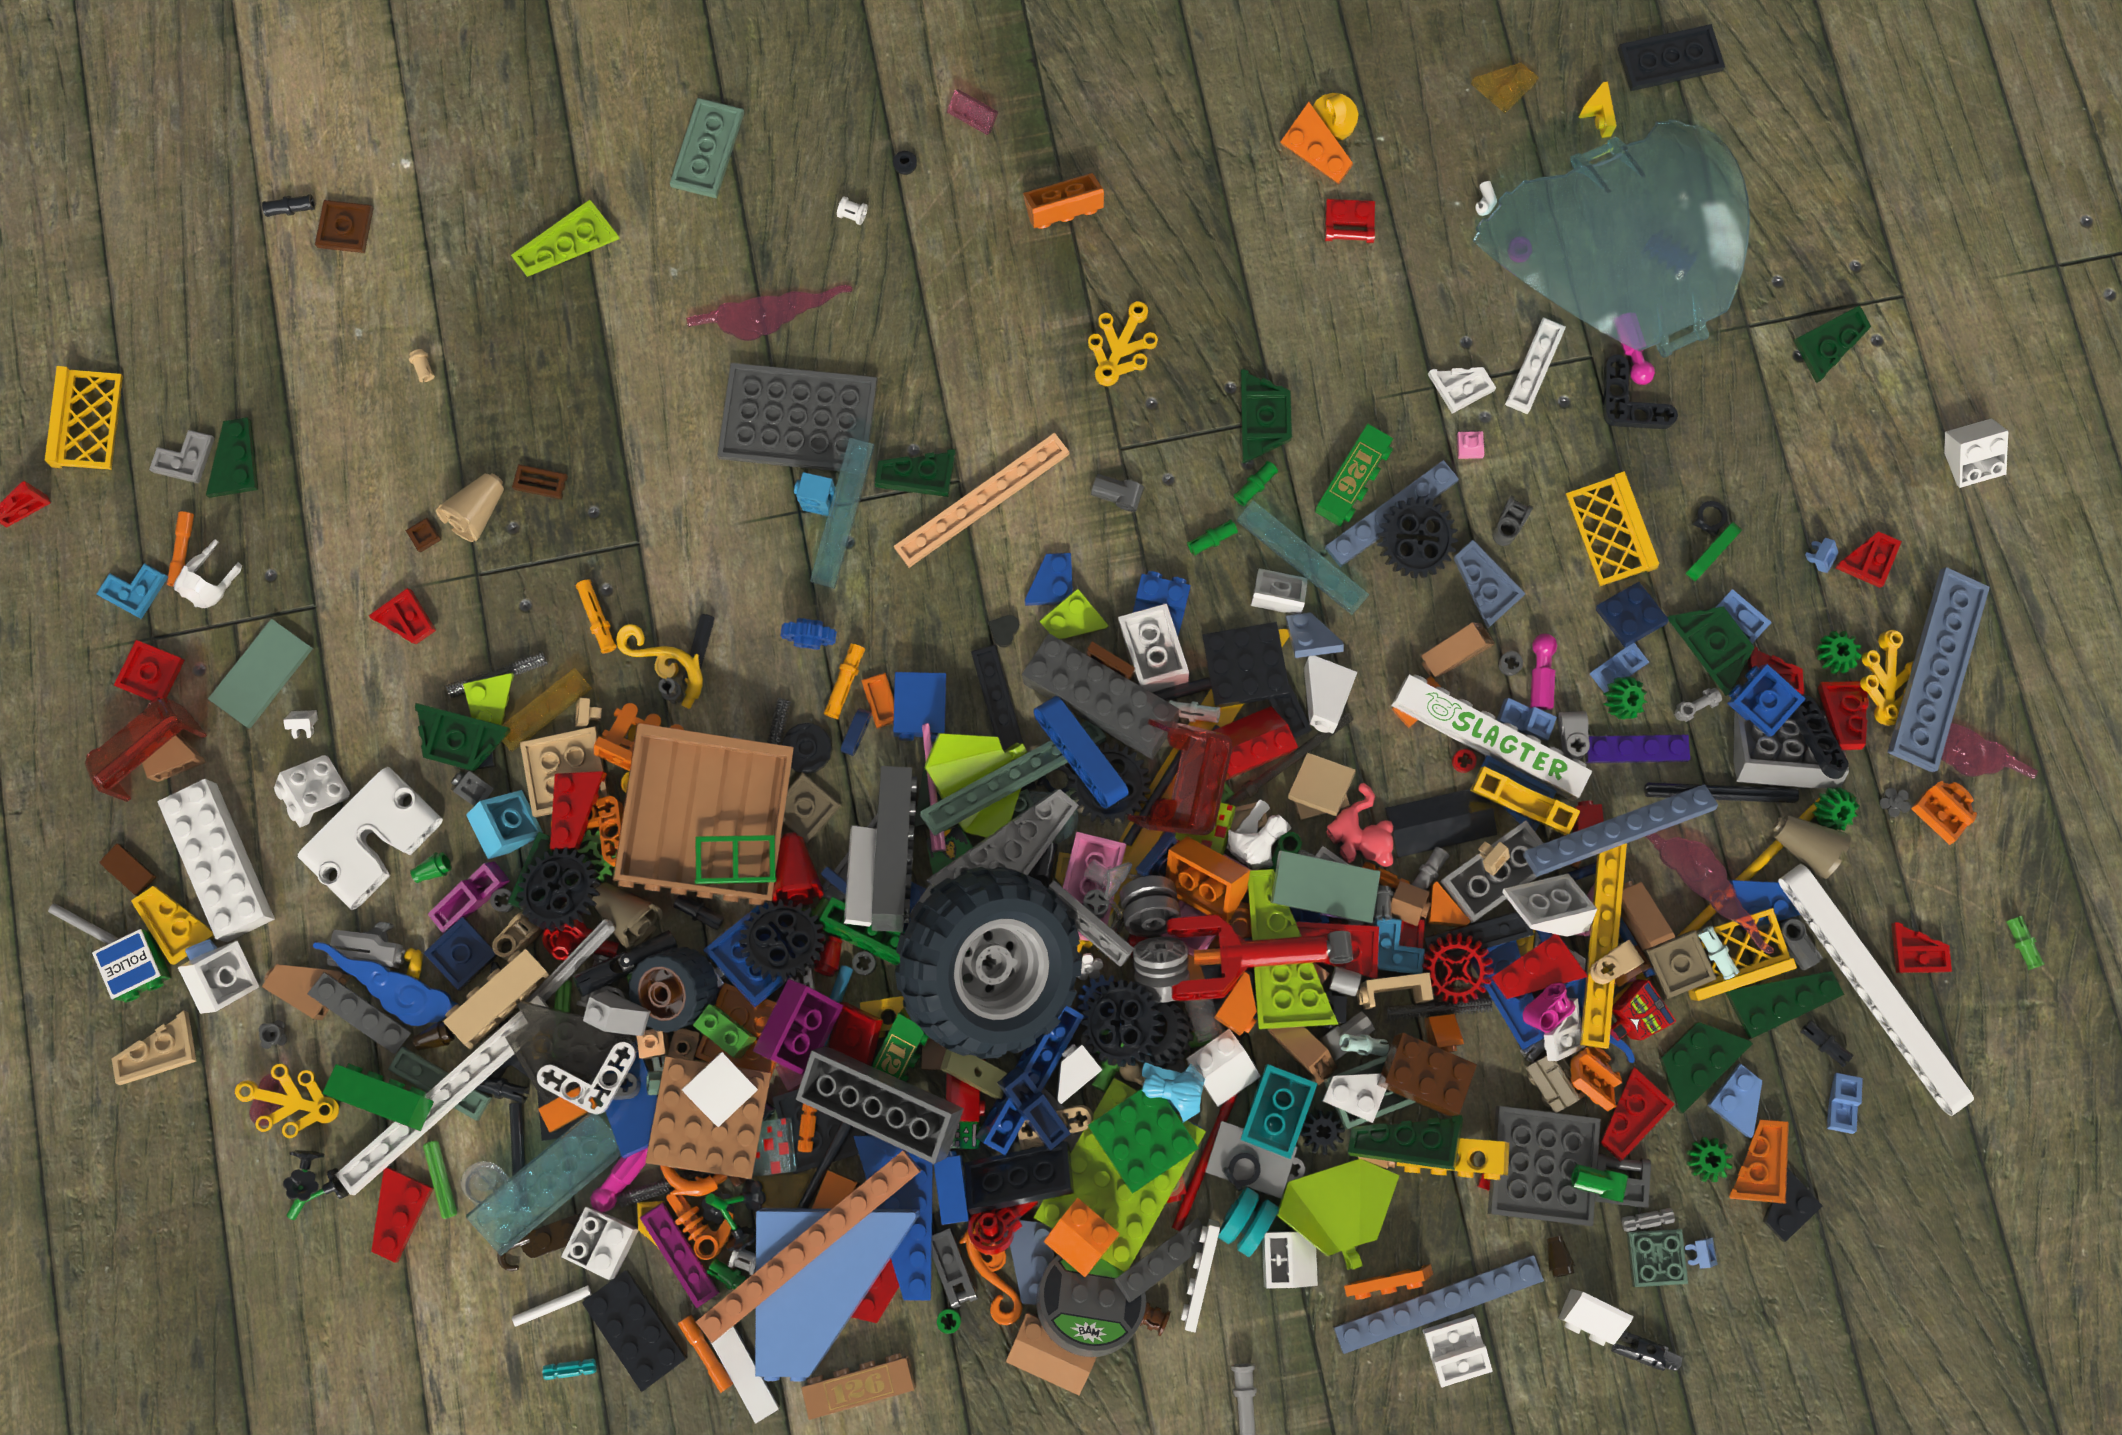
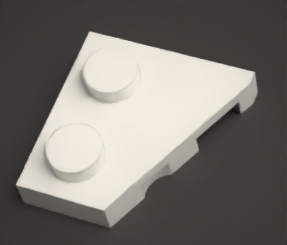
M1569 998L1575 1004V1011L1558 1024L1553 1031L1545 1032L1544 1048L1547 1052L1548 1061H1559L1585 1048V1046L1580 1045L1582 1023L1578 998Z

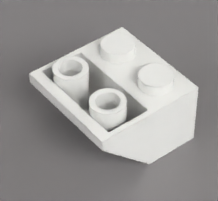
M1991 418L1945 432L1944 454L1959 488L2006 475L2008 430Z
M585 1207L561 1257L608 1280L614 1279L639 1230L637 1227L616 1217Z
M1297 1231L1267 1232L1262 1239L1264 1287L1297 1288L1318 1286L1316 1247Z

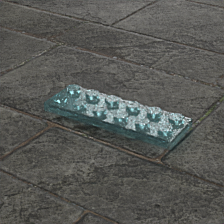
M589 1112L466 1214V1218L498 1254L502 1256L621 1156L612 1129L599 1114Z

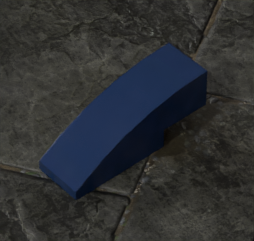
M1016 1066L997 1082L1011 1103L1050 1151L1071 1134L1044 1094L1037 1089L1028 1074L1019 1066Z

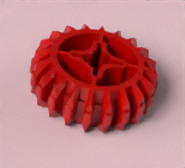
M1448 933L1447 943H1445L1443 938L1439 937L1437 938V943L1440 947L1432 943L1429 945L1430 950L1434 954L1429 952L1424 954V958L1431 961L1422 964L1424 969L1430 970L1424 973H1430V978H1432L1431 986H1437L1434 991L1435 996H1438L1441 991L1444 992L1443 1001L1445 1002L1448 1000L1449 995L1454 996V1004L1458 1003V996H1462L1463 1002L1468 1003V994H1471L1472 998L1476 1000L1478 999L1476 989L1485 993L1486 987L1482 983L1491 984L1492 979L1486 975L1493 974L1494 969L1486 966L1492 964L1493 959L1483 958L1489 953V950L1487 948L1481 951L1478 950L1482 945L1480 940L1472 945V935H1468L1467 940L1462 941V933L1457 934V940H1453L1452 934ZM1454 948L1467 950V952H1464L1459 957L1445 953V951ZM1473 956L1477 959L1480 967L1477 979L1472 975L1467 966ZM1438 958L1443 961L1448 970L1442 980L1436 971V961ZM1464 961L1463 972L1459 973L1458 971V973L1452 974V964L1456 963L1457 965V963L1461 964ZM1455 980H1462L1471 984L1463 988L1449 986Z

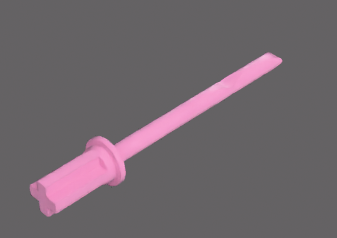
M929 723L922 725L925 760H927L932 749ZM927 772L931 806L938 802L937 790ZM930 830L932 852L946 851L944 831L934 836Z

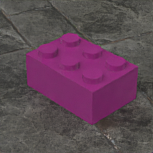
M788 979L753 1051L791 1071L804 1075L811 1051L825 1045L843 1005L804 984Z

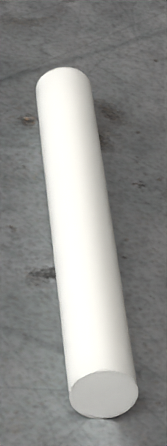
M585 1286L512 1316V1321L515 1326H519L592 1295L590 1287Z

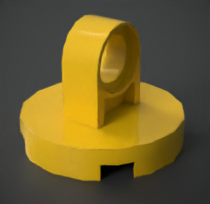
M1330 93L1316 100L1312 107L1337 141L1343 140L1353 133L1358 121V110L1349 97L1339 93Z

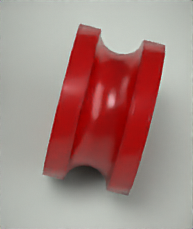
M1468 749L1459 750L1452 758L1453 767L1461 773L1471 771L1477 762L1475 754ZM1464 754L1468 756L1467 760H1471V764H1467L1465 768L1460 766L1461 762L1458 763V758L1463 757Z

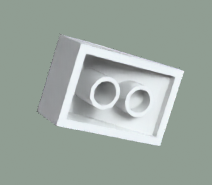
M1167 604L1118 617L1130 665L1135 667L1134 679L1137 685L1150 692H1155L1188 682L1189 670Z
M1569 874L1504 888L1502 892L1530 929L1557 935L1571 936L1589 931L1597 911L1594 904Z

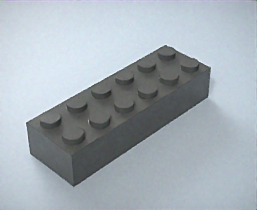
M1048 634L1022 673L1024 685L1048 699L1058 696L1072 713L1152 760L1179 719V708L1051 634Z
M881 766L872 901V931L903 932L904 923L909 924L917 777H912V767Z
M828 1046L811 1051L796 1097L797 1101L933 1164L948 1157L964 1108Z

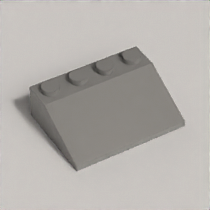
M1734 710V768L1737 782L1819 789H1835L1842 786L1849 773V767L1844 776L1839 779H1832L1824 775L1792 715L1772 737H1768L1750 720H1745ZM1820 710L1828 723L1825 711ZM1807 723V725H1808L1811 729H1814V730H1819V729H1820V728H1819L1816 724H1814V723ZM1818 743L1821 748L1830 749L1826 743Z

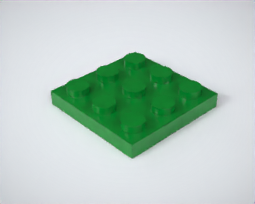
M1142 1089L1087 1125L1132 1194L1199 1149L1167 1099L1162 1097L1149 1098Z

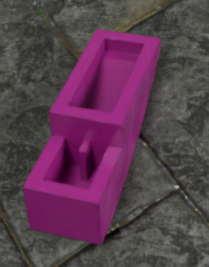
M495 861L484 863L467 880H462L428 915L444 934L461 917L467 918L491 898L494 891L502 889L510 880Z

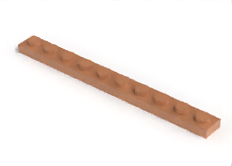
M905 1150L900 1152L699 1318L696 1323L710 1342L713 1343L921 1172L922 1170Z

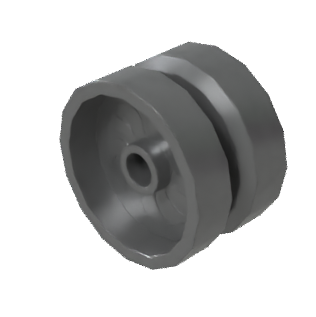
M1153 875L1140 877L1124 885L1120 891L1125 928L1130 934L1139 937L1162 935L1167 933L1166 922L1169 919L1181 917L1175 883L1169 878Z

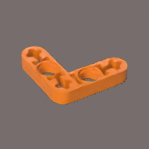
M606 796L597 799L596 804H593L591 809L592 817L589 820L586 831L599 827L603 859L615 867L616 858L612 856L617 855L615 848L618 849L624 807L615 797ZM618 826L616 835L608 837L610 828Z

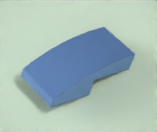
M1633 643L1593 670L1590 675L1601 690L1606 693L1609 691L1607 684L1614 683V678L1630 677L1648 664L1649 661L1636 644Z
M1506 698L1501 706L1497 721L1502 724H1512L1521 733L1547 741L1557 717L1536 707L1530 708L1515 700Z
M1840 1073L1834 1074L1829 1099L1827 1129L1850 1134L1857 1132L1858 1106L1862 1103L1863 1078Z

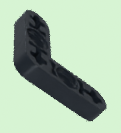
M1618 354L1608 359L1604 366L1603 417L1605 422L1617 427L1670 428L1678 417L1675 407L1669 404L1629 402L1628 360ZM1614 362L1617 363L1618 367H1622L1617 374V378H1613L1615 376V368L1611 366ZM1610 386H1620L1622 395L1614 396L1610 392ZM1619 402V404L1617 405V413L1621 415L1618 417V419H1616L1614 414L1610 413L1615 408V403ZM1643 410L1647 415V419L1644 421L1637 420L1634 416V411ZM1663 412H1666V415L1671 417L1667 422L1664 421V417H1660Z

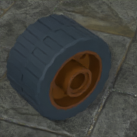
M674 947L648 956L637 964L629 980V998L631 1002L650 1010L646 1026L658 1032L664 1031V1033L677 1031L695 1023L709 1004H716L719 990L717 985L718 979L713 966L704 955L688 947Z

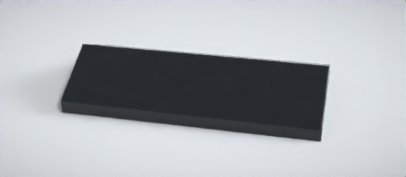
M1470 788L1385 808L1387 820L1393 824L1391 834L1397 858L1434 850L1435 847L1443 848L1496 836L1497 829L1491 801L1470 791Z

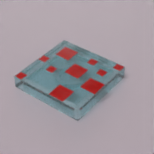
M791 1118L762 1121L752 1177L796 1171Z

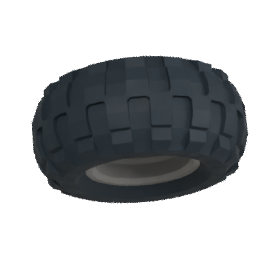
M977 867L964 870L957 878H946L933 887L930 891L931 895L923 903L919 901L908 917L911 918L906 932L900 933L896 953L900 955V964H897V968H895L897 989L903 994V1006L911 1020L923 1030L925 1035L947 1050L962 1056L974 1055L980 1059L1002 1057V1054H1006L1007 1051L1018 1053L1036 1044L1035 1039L1041 1034H1050L1061 1022L1058 1017L1066 1006L1071 1007L1077 994V991L1074 989L1076 977L1081 976L1082 955L1077 951L1080 937L1074 919L1070 918L1066 913V904L1054 891L1044 886L1041 881L1019 871L1003 867H996L994 869ZM1011 941L1013 947L1006 948L1007 942ZM988 984L993 987L990 992L985 991V987Z

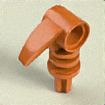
M669 1193L666 1199L679 1217L675 1223L677 1226L683 1224L685 1226L683 1232H689L690 1234L688 1240L693 1239L695 1241V1254L703 1260L717 1257L731 1235V1227L727 1220L723 1221L717 1231H713L708 1224L705 1226L702 1224L703 1216L698 1218L696 1215L700 1210L698 1206L692 1208L684 1195H671ZM729 1212L730 1216L734 1220L735 1214ZM706 1239L714 1243V1251L710 1255L704 1253L702 1249V1244Z

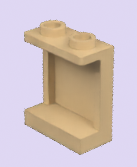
M1430 973L1366 980L1360 984V989L1357 990L1358 1004L1363 1005L1364 1010H1369L1375 1007L1374 993L1413 989L1415 1004L1426 1003L1433 999Z

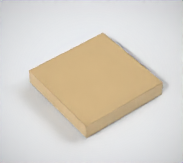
M1307 753L1290 790L1288 799L1337 816L1355 775V769Z

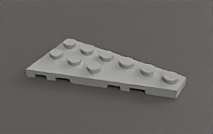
M1056 789L926 881L935 887L946 878L955 879L958 875H961L962 871L977 867L987 869L1003 867L1028 875L1079 805L1062 790Z

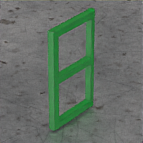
M775 835L695 837V884L776 882ZM738 841H769L770 877L738 878ZM701 842H732L733 878H701Z

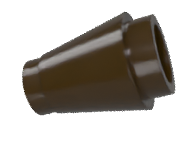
M438 1021L418 1035H415L413 1037V1044L418 1051L448 1046L451 1041H454L455 1034L444 1022Z
M1556 1236L1546 1239L1549 1271H1552L1553 1277L1574 1274L1573 1267L1575 1264L1563 1241V1237Z

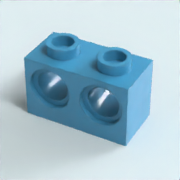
M803 472L801 480L797 479L794 494H797V501L800 503L802 510L832 517L837 498V491L833 480Z

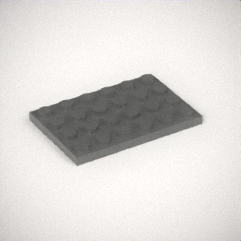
M731 363L717 454L718 459L866 474L878 382L877 377Z

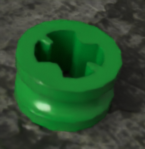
M947 1308L937 1317L938 1329L945 1334H952L960 1327L961 1317L954 1309ZM947 1313L952 1314L953 1320H956L955 1327L951 1325V1329L945 1328V1323L941 1322L943 1316L947 1317Z

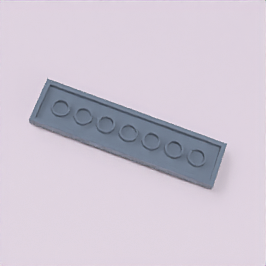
M1947 567L1940 569L1887 753L1930 772L1938 771L1989 592V586Z

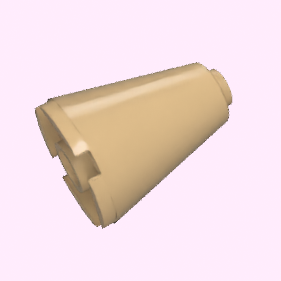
M493 473L490 475L483 474L440 504L436 509L438 517L444 524L449 521L453 526L452 531L469 542L474 540L476 542L480 538L504 491L503 481Z

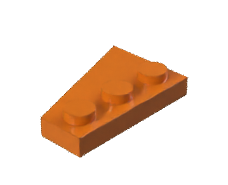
M1759 1121L1749 1146V1151L1729 1196L1730 1199L1786 1204L1788 1122Z

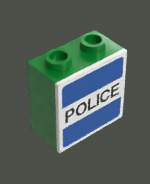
M139 929L92 952L109 995L113 1000L124 1001L125 1003L131 1002L140 997L139 993L146 990H156L164 985V981L171 978L158 944L151 932Z

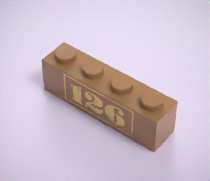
M901 1353L886 1356V1362L875 1364V1360L859 1364L860 1369L849 1372V1368L846 1367L833 1371L834 1376L823 1379V1375L808 1378V1384L801 1387L808 1419H815L914 1391L916 1385L909 1357H901Z

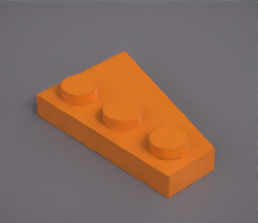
M1308 102L1280 143L1334 182L1340 184L1353 166V162L1310 102Z
M1431 1264L1422 1266L1418 1271L1411 1272V1270L1406 1269L1392 1273L1389 1277L1381 1275L1350 1282L1344 1286L1346 1296L1355 1295V1300L1371 1297L1370 1292L1380 1290L1381 1295L1397 1292L1396 1287L1406 1285L1407 1289L1422 1287V1282L1433 1275Z

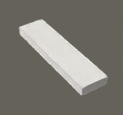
M1543 317L1505 403L1506 406L1525 414L1529 413L1566 326Z
M852 826L850 829L844 923L870 927L872 923L877 829Z
M734 1325L711 1344L756 1424L780 1409L764 1378L755 1377V1362Z

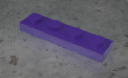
M1689 735L1589 736L1590 747L1585 754L1586 763L1688 762L1690 760Z

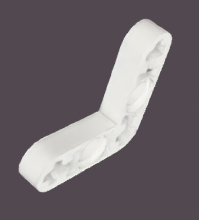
M619 1042L610 1051L592 1085L553 1065L543 1066L538 1071L537 1081L541 1087L593 1114H601L608 1109L635 1061L636 1051L629 1043ZM627 1047L629 1048L627 1053L630 1055V1058L628 1060L623 1059L619 1065L625 1067L624 1070L621 1072L618 1068L609 1066L611 1061L617 1063L620 1056L616 1054L619 1049L624 1050ZM554 1070V1076L560 1080H563L564 1075L567 1076V1079L561 1085L560 1092L556 1090L559 1087L558 1084L551 1081L548 1085L545 1084L546 1078L543 1077L545 1072L550 1073ZM612 1070L616 1072L618 1079L614 1085L607 1086L603 1082V1075L605 1072ZM571 1082H577L581 1087V1091L576 1097H569L566 1093V1087ZM599 1084L603 1089L609 1090L611 1093L609 1096L603 1093L601 1101L604 1103L603 1106H597L594 1110L592 1109L593 1103L590 1102V1099L598 1097L601 1091L596 1090V1087Z

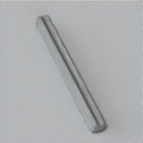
M604 919L522 1003V1008L536 996L541 997L546 1002L615 931L614 923Z

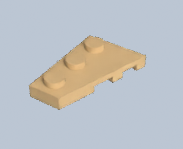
M182 1011L176 1015V1019L167 1025H161L155 1029V1033L143 1041H137L113 1057L112 1064L115 1083L123 1085L196 1062L189 1013Z

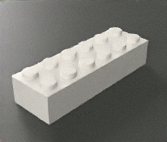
M203 779L157 801L215 939L229 942L275 920L218 785Z

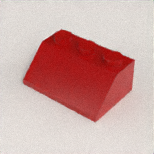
M1272 706L1202 735L1223 782L1290 754L1298 748L1288 724Z
M947 1073L946 1100L964 1108L959 1122H980V1116H985V1100H981V1091Z

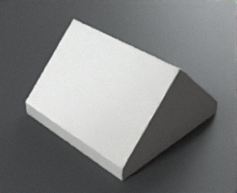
M1259 568L1251 606L1293 615L1301 614L1305 603L1308 578Z

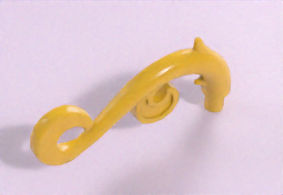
M624 625L617 633L616 638L617 646L622 653L631 657L658 656L654 664L655 671L658 676L664 679H672L678 673L679 667L677 663L668 665L670 658L679 661L685 667L688 679L685 678L687 684L686 696L681 705L691 709L695 699H699L703 687L699 655L695 654L694 658H692L685 651L669 646L632 650L627 645L629 636H635L637 645L642 646L645 641L644 633L638 625Z

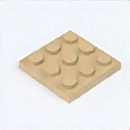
M595 726L520 742L533 817L552 814L555 774L605 772L603 759L594 755V744L599 737ZM606 778L604 782H601L597 793L599 795L598 799L609 796Z

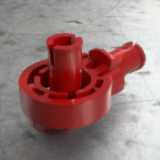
M575 919L574 928L565 924L564 931L555 928L551 932L545 928L542 937L543 945L554 958L565 960L593 930L588 929L583 922L581 923ZM605 940L594 954L609 958L616 956L619 943Z
M1038 1201L973 1214L968 1224V1235L972 1245L983 1254L994 1255L1003 1252L1012 1243L1014 1233L1022 1227L1019 1218L1035 1205H1038Z

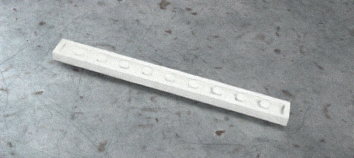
M536 996L425 1095V1098L434 1101L421 1131L394 1122L335 1174L350 1195H356L556 1017L541 997Z

